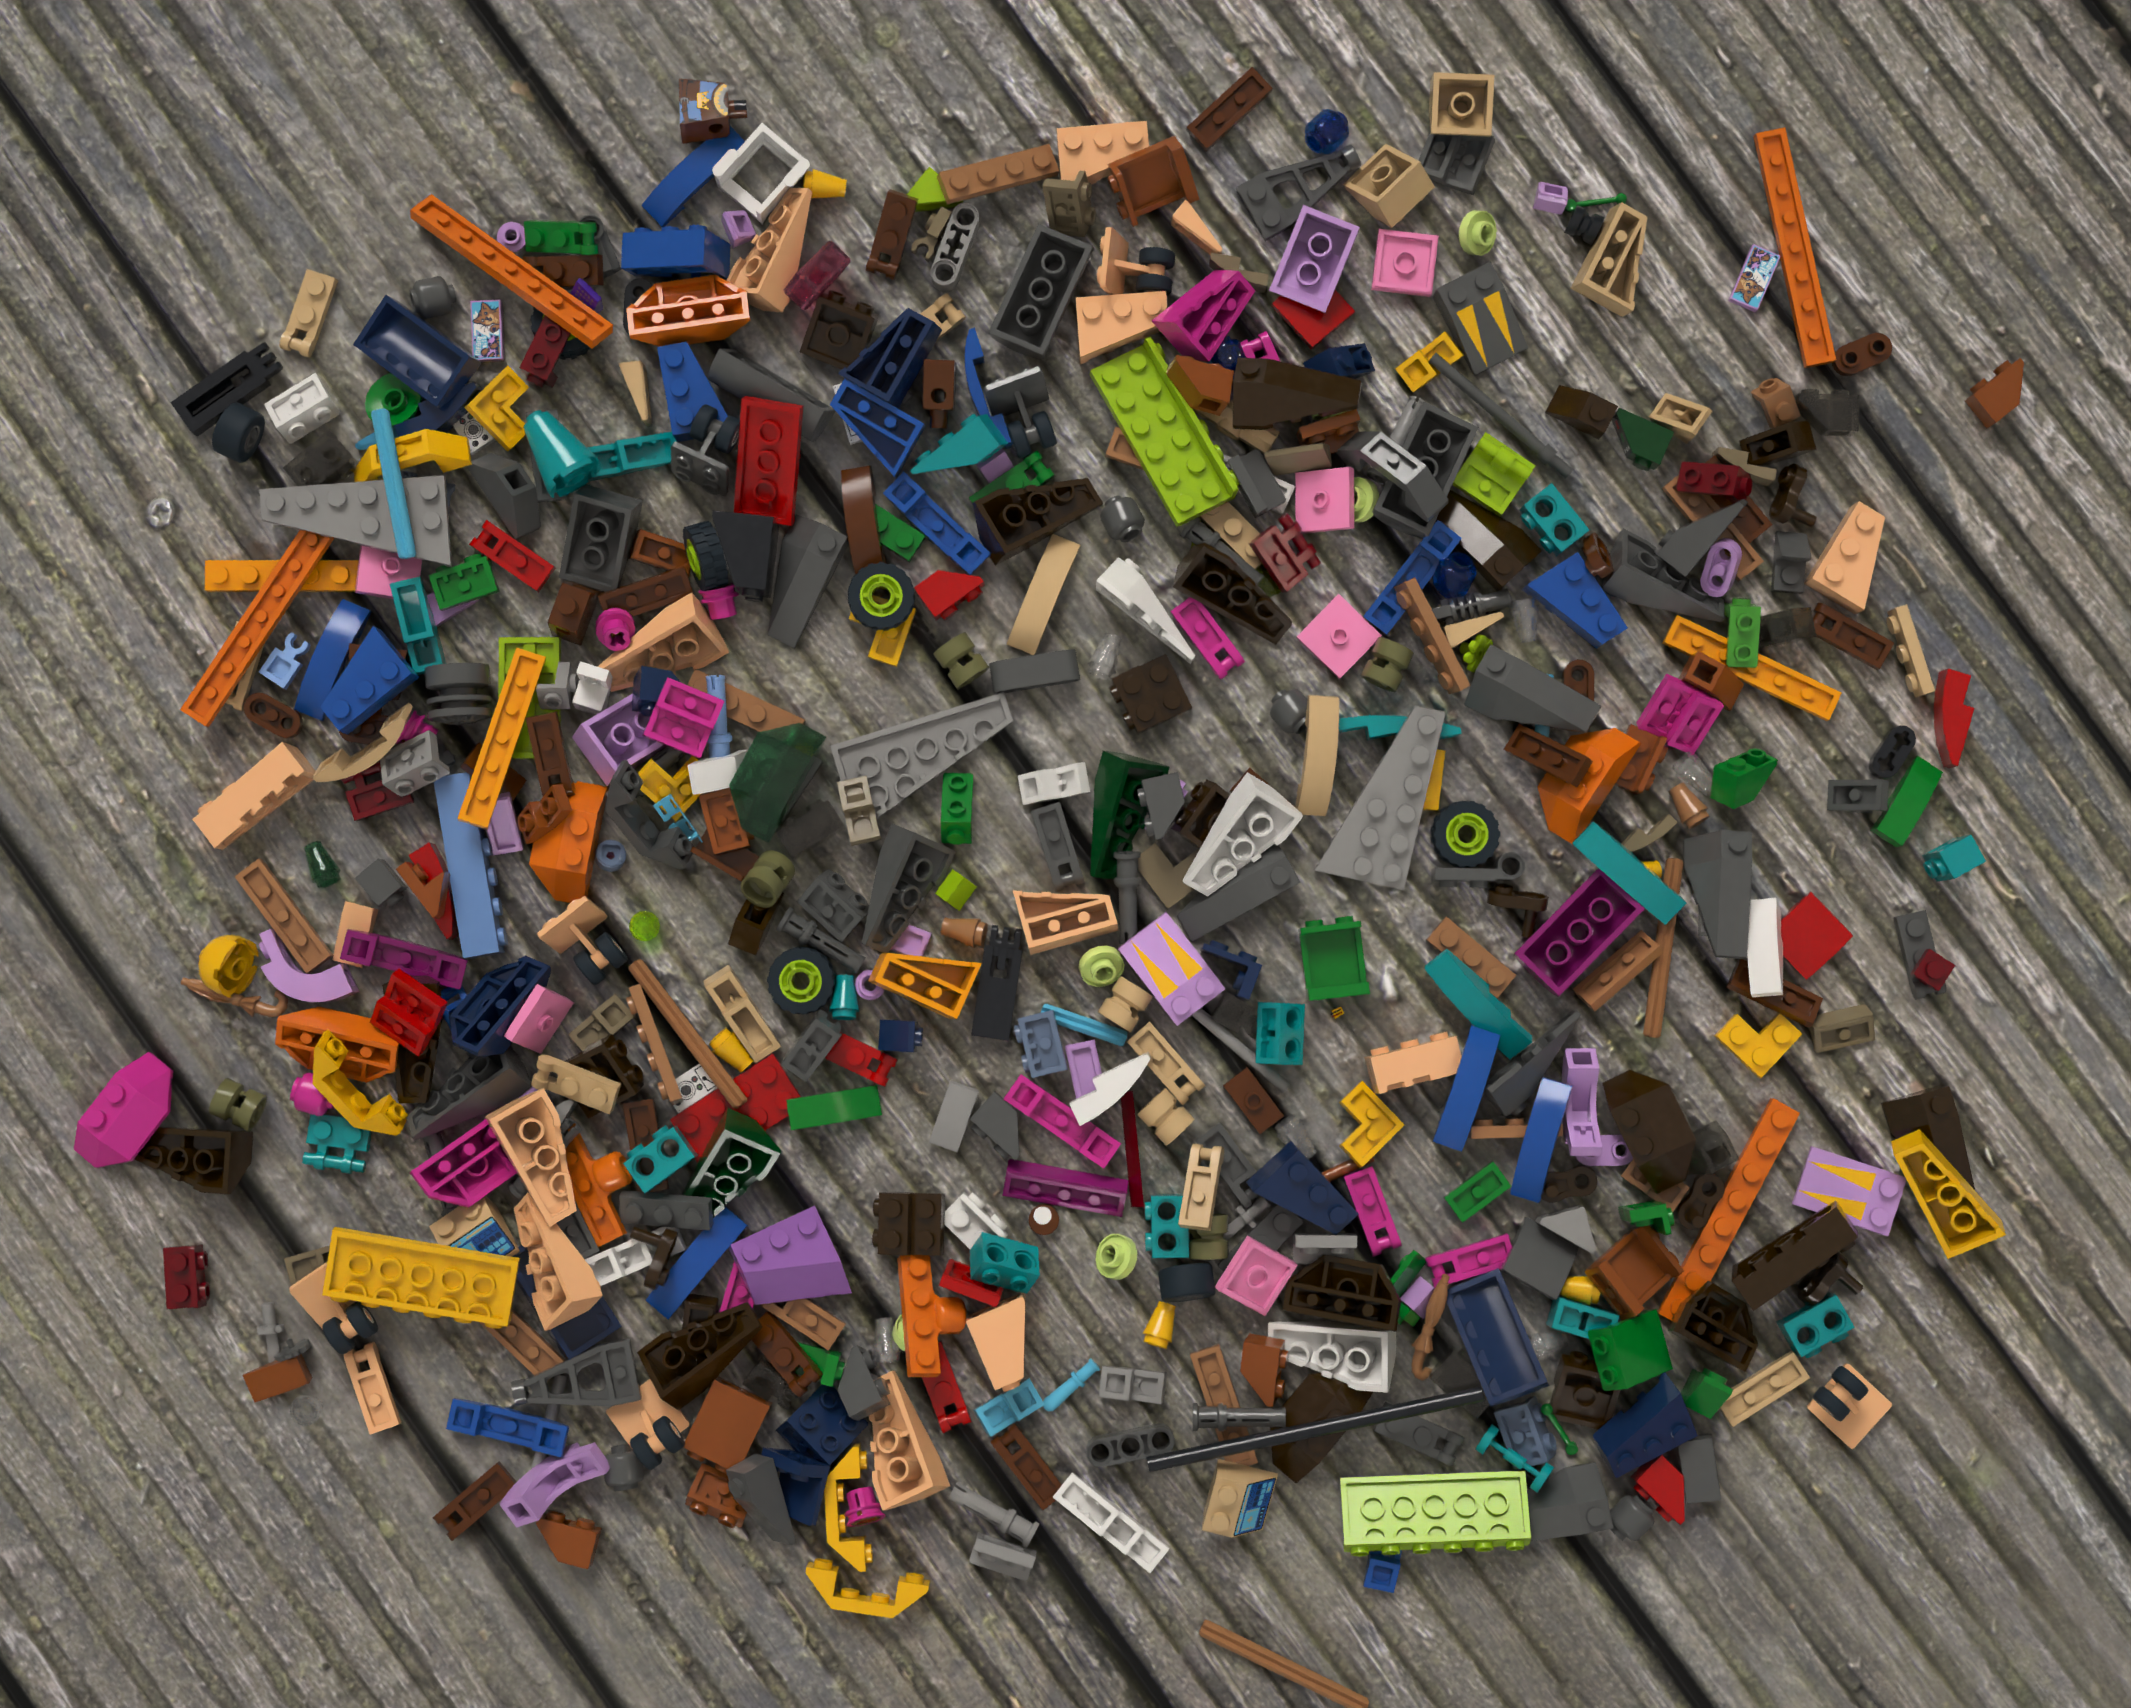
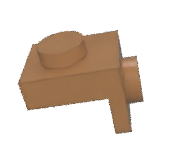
M1780 379L1765 380L1758 388L1751 391L1753 398L1760 401L1771 429L1791 422L1801 416L1790 385Z

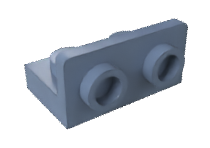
M1054 1010L1017 1018L1019 1025L1014 1026L1017 1042L1024 1045L1026 1054L1021 1055V1060L1025 1073L1030 1072L1031 1078L1068 1070Z
M1536 1396L1529 1397L1525 1402L1494 1411L1506 1448L1510 1447L1526 1458V1463L1530 1466L1549 1462L1555 1456L1557 1449L1555 1437L1551 1432L1549 1433L1545 1423L1546 1415L1541 1412L1542 1404L1538 1403ZM1513 1465L1515 1471L1519 1470L1517 1467Z

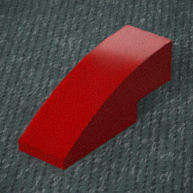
M1945 669L1940 671L1938 675L1933 711L1934 730L1943 767L1950 769L1959 765L1975 708L1963 705L1971 675L1952 669Z
M429 842L408 855L414 865L418 863L425 870L429 877L425 880L427 883L443 871L448 872L445 861L436 844ZM449 880L444 916L440 919L434 918L446 939L454 940L458 937V926Z

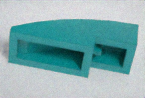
M421 577L391 583L390 587L404 643L407 644L412 669L417 675L425 674L424 668L428 666L446 664L438 630Z

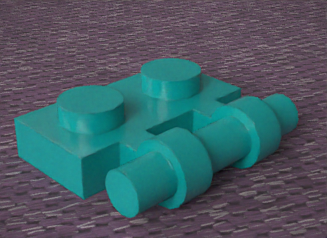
M310 1114L306 1143L317 1144L318 1147L316 1153L304 1152L302 1163L313 1165L314 1169L325 1170L327 1167L340 1169L341 1173L352 1174L353 1171L364 1173L366 1161L355 1159L357 1150L369 1151L372 1131L354 1128L343 1116L329 1114L315 1116ZM329 1148H344V1156L328 1155Z

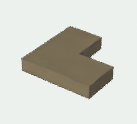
M1156 843L1142 852L1141 857L1138 858L1139 873L1167 910L1195 890L1183 883V878L1199 849L1176 866L1171 864Z

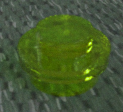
M640 911L631 918L629 929L632 936L637 940L650 941L658 935L660 922L652 912Z

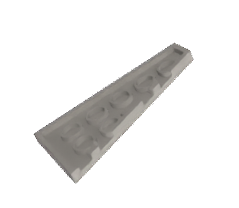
M439 475L402 478L416 550L414 558L452 567L446 477ZM384 480L259 489L261 519L264 522L397 553Z
M1002 692L837 743L830 747L841 781L867 775L878 819L1010 725L1013 719L1005 693Z
M1414 705L1388 751L1382 757L1372 777L1368 780L1347 814L1342 826L1328 845L1329 847L1314 868L1315 871L1404 890L1445 717L1444 711Z

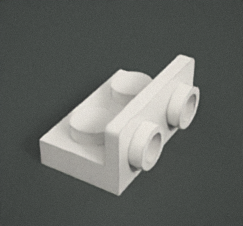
M316 373L264 404L275 427L289 444L303 438L341 413Z
M963 1192L945 1211L944 1225L969 1249L972 1248L982 1232L1006 1238L1008 1233L1005 1231L1007 1227L1005 1222L995 1213L990 1217L982 1209L985 1203L972 1192L968 1196Z

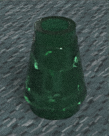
M321 841L312 842L304 847L312 883H316L318 888H326L334 885L341 879L339 875L340 868Z

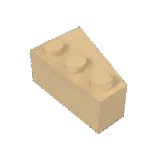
M1622 202L1611 208L1570 289L1621 317L1633 312L1635 306L1633 301L1634 293L1639 279L1638 266L1640 255H1642L1647 216Z

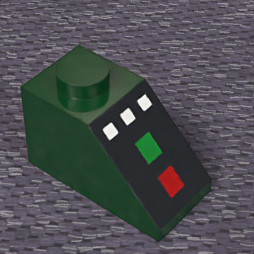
M1618 408L1612 418V423L1626 458L1632 460V464L1641 470H1655L1661 464L1674 431L1622 408Z

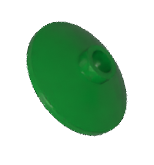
M389 373L379 378L370 387L365 399V410L371 420V412L373 410H388L393 428L394 425L411 419L419 409L418 403L422 402V396Z

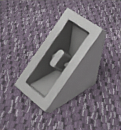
M1577 1205L1537 1216L1536 1223L1583 1250L1594 1254L1596 1247L1584 1206Z

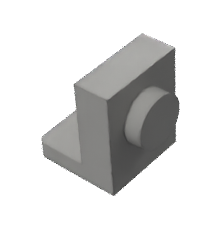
M558 662L555 684L537 685L536 692L541 709H571L573 692H576L578 686V675L573 674L571 662Z

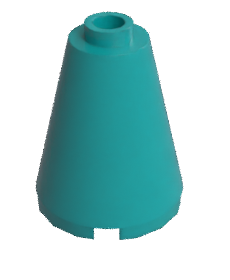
M537 410L526 418V424L523 428L546 491L550 497L554 498L555 493L559 497L566 496L587 484L589 481L586 476L592 471L595 476L599 473L602 467L599 458L550 412Z

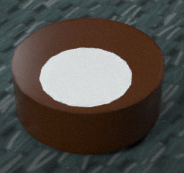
M1040 1204L1031 1210L1029 1225L1035 1233L1049 1235L1058 1227L1059 1215L1054 1207L1048 1204Z

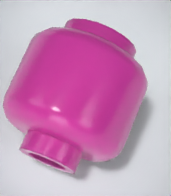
M306 1073L302 1078H296L290 1093V1100L294 1101L296 1110L315 1116H322L327 1112L328 1108H335L313 1085V1073Z

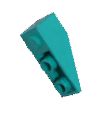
M972 414L960 424L962 429L955 435L953 432H950L937 442L940 447L931 453L928 450L921 454L915 460L917 465L910 472L917 474L985 462L1006 446L1008 442L988 414L979 416Z

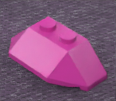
M147 1052L116 1072L78 1121L74 1150L95 1168L133 1161L171 1111V1079H173V1070L153 1053Z
M485 1119L416 1167L410 1174L428 1198L469 1208L516 1175L517 1172Z

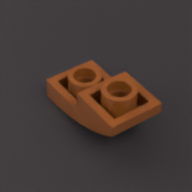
M563 784L552 785L540 801L528 802L517 817L518 828L522 832L526 844H531L549 833L572 811Z

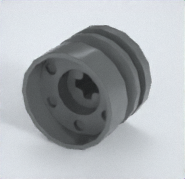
M448 663L424 668L426 689L440 692V696L426 700L428 706L441 707V709L427 712L428 721L441 722L447 725H464L493 717L492 709L478 707V705L492 702L490 696L477 694V690L491 685L490 666L488 664Z

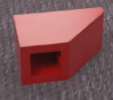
M937 570L915 586L914 591L936 621L941 617L945 621L958 611L956 606L965 600L970 603L983 593L981 588L985 584L979 576Z
M1663 1455L1641 1465L1630 1476L1637 1483L1633 1488L1646 1501L1651 1497L1659 1505L1655 1510L1668 1523L1673 1519L1681 1525L1685 1521L1684 1476Z

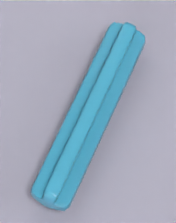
M1044 1004L1041 1013L1054 1010L1057 1025L1118 1046H1124L1128 1032L1123 1029L1049 1004Z

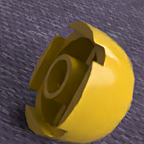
M223 935L211 940L201 951L198 962L199 976L205 986L227 998L232 997L233 993L238 995L243 993L251 984L258 966H252L254 956L259 957L256 944L236 935Z

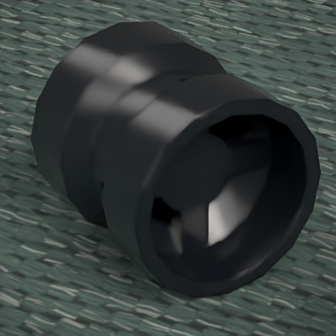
M1577 205L1564 233L1570 236H1580L1581 234L1583 242L1592 245L1605 217L1599 214H1594L1590 217L1585 208Z

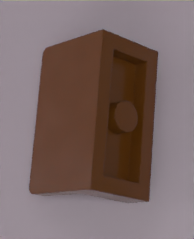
M707 829L701 837L703 842L699 841L697 846H693L690 852L741 882L759 858V856L746 848L714 855Z

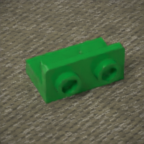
M481 554L471 555L464 559L465 563L454 567L453 564L452 567L442 565L435 569L436 573L428 575L439 609L444 611L500 592L491 567L493 566L491 559L487 556L482 557Z
M1652 1200L1618 1207L1620 1219L1630 1222V1225H1636V1227L1653 1225V1228L1658 1233L1663 1235L1671 1234V1226H1674V1217L1671 1208L1666 1207V1203Z

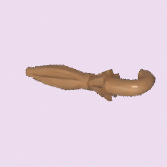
M184 977L181 980V985L187 986L188 989L214 1002L231 1003L238 1007L241 1006L251 1017H254L255 1013L272 1018L282 1015L288 1006V998L278 989L274 997L279 1000V1003L276 1006L260 1002L261 996L244 997L243 995L233 993L232 997L227 998L206 987L202 980Z
M1443 1274L1441 1280L1436 1285L1426 1307L1425 1324H1423L1422 1333L1411 1345L1415 1347L1411 1363L1412 1373L1415 1378L1422 1381L1426 1380L1432 1372V1369L1428 1367L1423 1369V1364L1427 1353L1433 1351L1432 1336L1435 1326L1445 1309L1450 1278L1447 1274Z

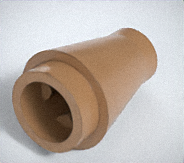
M1684 782L1669 791L1682 825L1686 824L1688 829L1696 827L1710 817L1706 811L1708 807L1687 788Z
M945 917L941 927V935L948 936L972 948L976 946L983 947L988 931V924L981 922L980 918L951 919Z

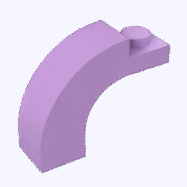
M269 929L259 934L262 942L259 943L260 949L266 959H271V962L261 966V969L267 979L287 996L306 1002L326 1003L342 1000L359 992L347 964H338L317 974H306L294 964L285 944L274 929Z
M1565 1048L1562 1083L1573 1086L1567 1109L1562 1119L1564 1142L1568 1144L1570 1156H1601L1602 1142L1596 1111L1599 1064L1595 1048Z
M595 1442L582 1447L578 1443L571 1444L565 1447L563 1457L550 1455L529 1470L508 1491L500 1502V1506L516 1528L538 1521L549 1505L567 1489L580 1482L606 1474L610 1469L608 1460Z

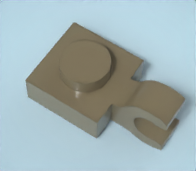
M941 206L937 214L934 212L931 214L925 226V229L928 230L927 236L918 238L913 242L911 247L913 254H916L919 247L925 246L928 248L925 260L928 262L932 260L935 248L942 241L952 214L951 211Z

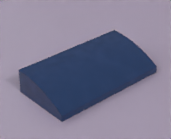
M388 295L384 296L353 344L439 409L462 389L482 363L409 308Z
M521 1245L518 1247L520 1252L512 1256L520 1258L516 1282L537 1314L531 1294L536 1292L533 1274L527 1275L526 1265L529 1264L528 1249ZM602 1296L589 1311L547 1331L564 1358L569 1360L622 1326Z
M1499 1268L1448 1289L1447 1305L1490 1406L1525 1396L1549 1386Z

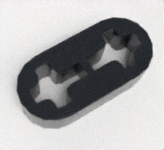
M1897 726L1886 733L1869 761V770L1874 777L1886 779L1898 772L1916 743V736L1911 728ZM1904 733V741L1907 744L1900 745L1894 750L1893 747L1897 743L1894 735ZM1890 754L1891 758L1887 763L1890 770L1881 772L1879 770L1881 765L1878 763V760L1886 759Z

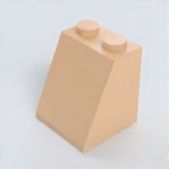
M1018 1293L1000 1301L997 1308L988 1306L968 1315L966 1318V1324L995 1390L1002 1388L1003 1392L1012 1390L1020 1386L1021 1379L1024 1378L1026 1296L1024 1293Z

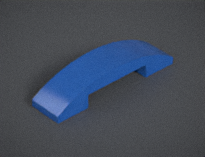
M731 126L730 135L727 137L706 140L660 182L644 201L642 207L661 227H665L684 209L683 205L714 177L712 169L724 154L730 149L737 151L745 141Z
M974 327L969 329L965 345V372L970 397L978 416L988 414L1008 442L1004 448H1012L1003 414L990 416L976 373L975 365L985 363Z
M904 471L883 492L884 496L916 528L968 575H972L991 555L980 542L956 523Z
M1437 520L1429 536L1423 538L1363 617L1387 635L1406 611L1399 605L1396 598L1397 592L1394 587L1415 577L1420 588L1423 589L1462 538Z
M342 599L329 620L312 655L297 696L294 710L324 721L326 714L320 706L339 679L349 656V643L354 644L356 638L360 639L372 612L371 610Z
M1471 1025L1454 1081L1432 1142L1462 1152L1479 1107L1501 1035Z
M1542 1077L1520 1150L1512 1182L1511 1195L1537 1203L1541 1202L1550 1162L1562 1119L1567 1109L1572 1085Z
M725 1206V1209L713 1218L712 1228L710 1230H703L671 1267L665 1286L659 1285L657 1290H653L649 1294L646 1301L669 1320L748 1225Z
M454 1398L452 1399L446 1429L472 1436L481 1435L530 1447L533 1451L563 1457L569 1426L514 1409Z

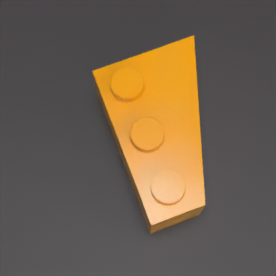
M881 953L868 982L948 1019H957L982 963Z

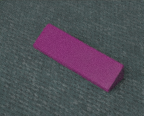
M1009 1159L1002 1196L1122 1217L1127 1196L1128 1180Z

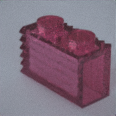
M828 241L795 274L783 289L784 293L802 310H807L818 299L819 295L824 293L851 262L850 257L835 243Z

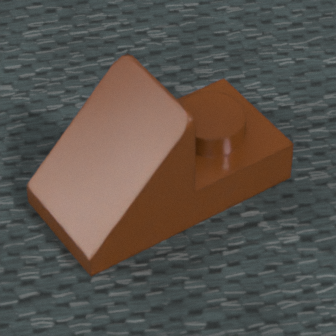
M405 861L396 868L431 917L440 919L444 916L450 872L443 871L427 883L425 880L429 877L418 863L413 865V863Z

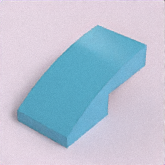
M1030 1378L1020 1382V1386L997 1395L973 1410L988 1437L993 1436L1012 1423L1020 1421L1045 1405Z

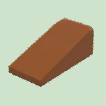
M642 529L637 530L628 559L666 571L685 566L689 577L691 568L683 543Z
M302 1354L285 1361H273L242 1375L255 1403L309 1384L313 1378Z

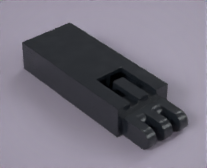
M266 342L258 345L248 353L243 351L170 402L194 435L198 437L215 425L221 414L230 404L237 402L243 405L271 386L268 380L279 373L283 366L280 362H276L268 367L277 357L273 352L261 357L270 349ZM247 368L249 373L238 377L242 384L236 387L231 379Z
M992 925L989 945L984 947L971 1035L1009 1041L1023 950H1019L1022 929L1016 928L1014 940H1009L1010 927L1004 926L1003 937L997 938L998 925ZM996 957H998L997 969L1000 970L1005 969L1006 958H1009L1006 979L993 977Z

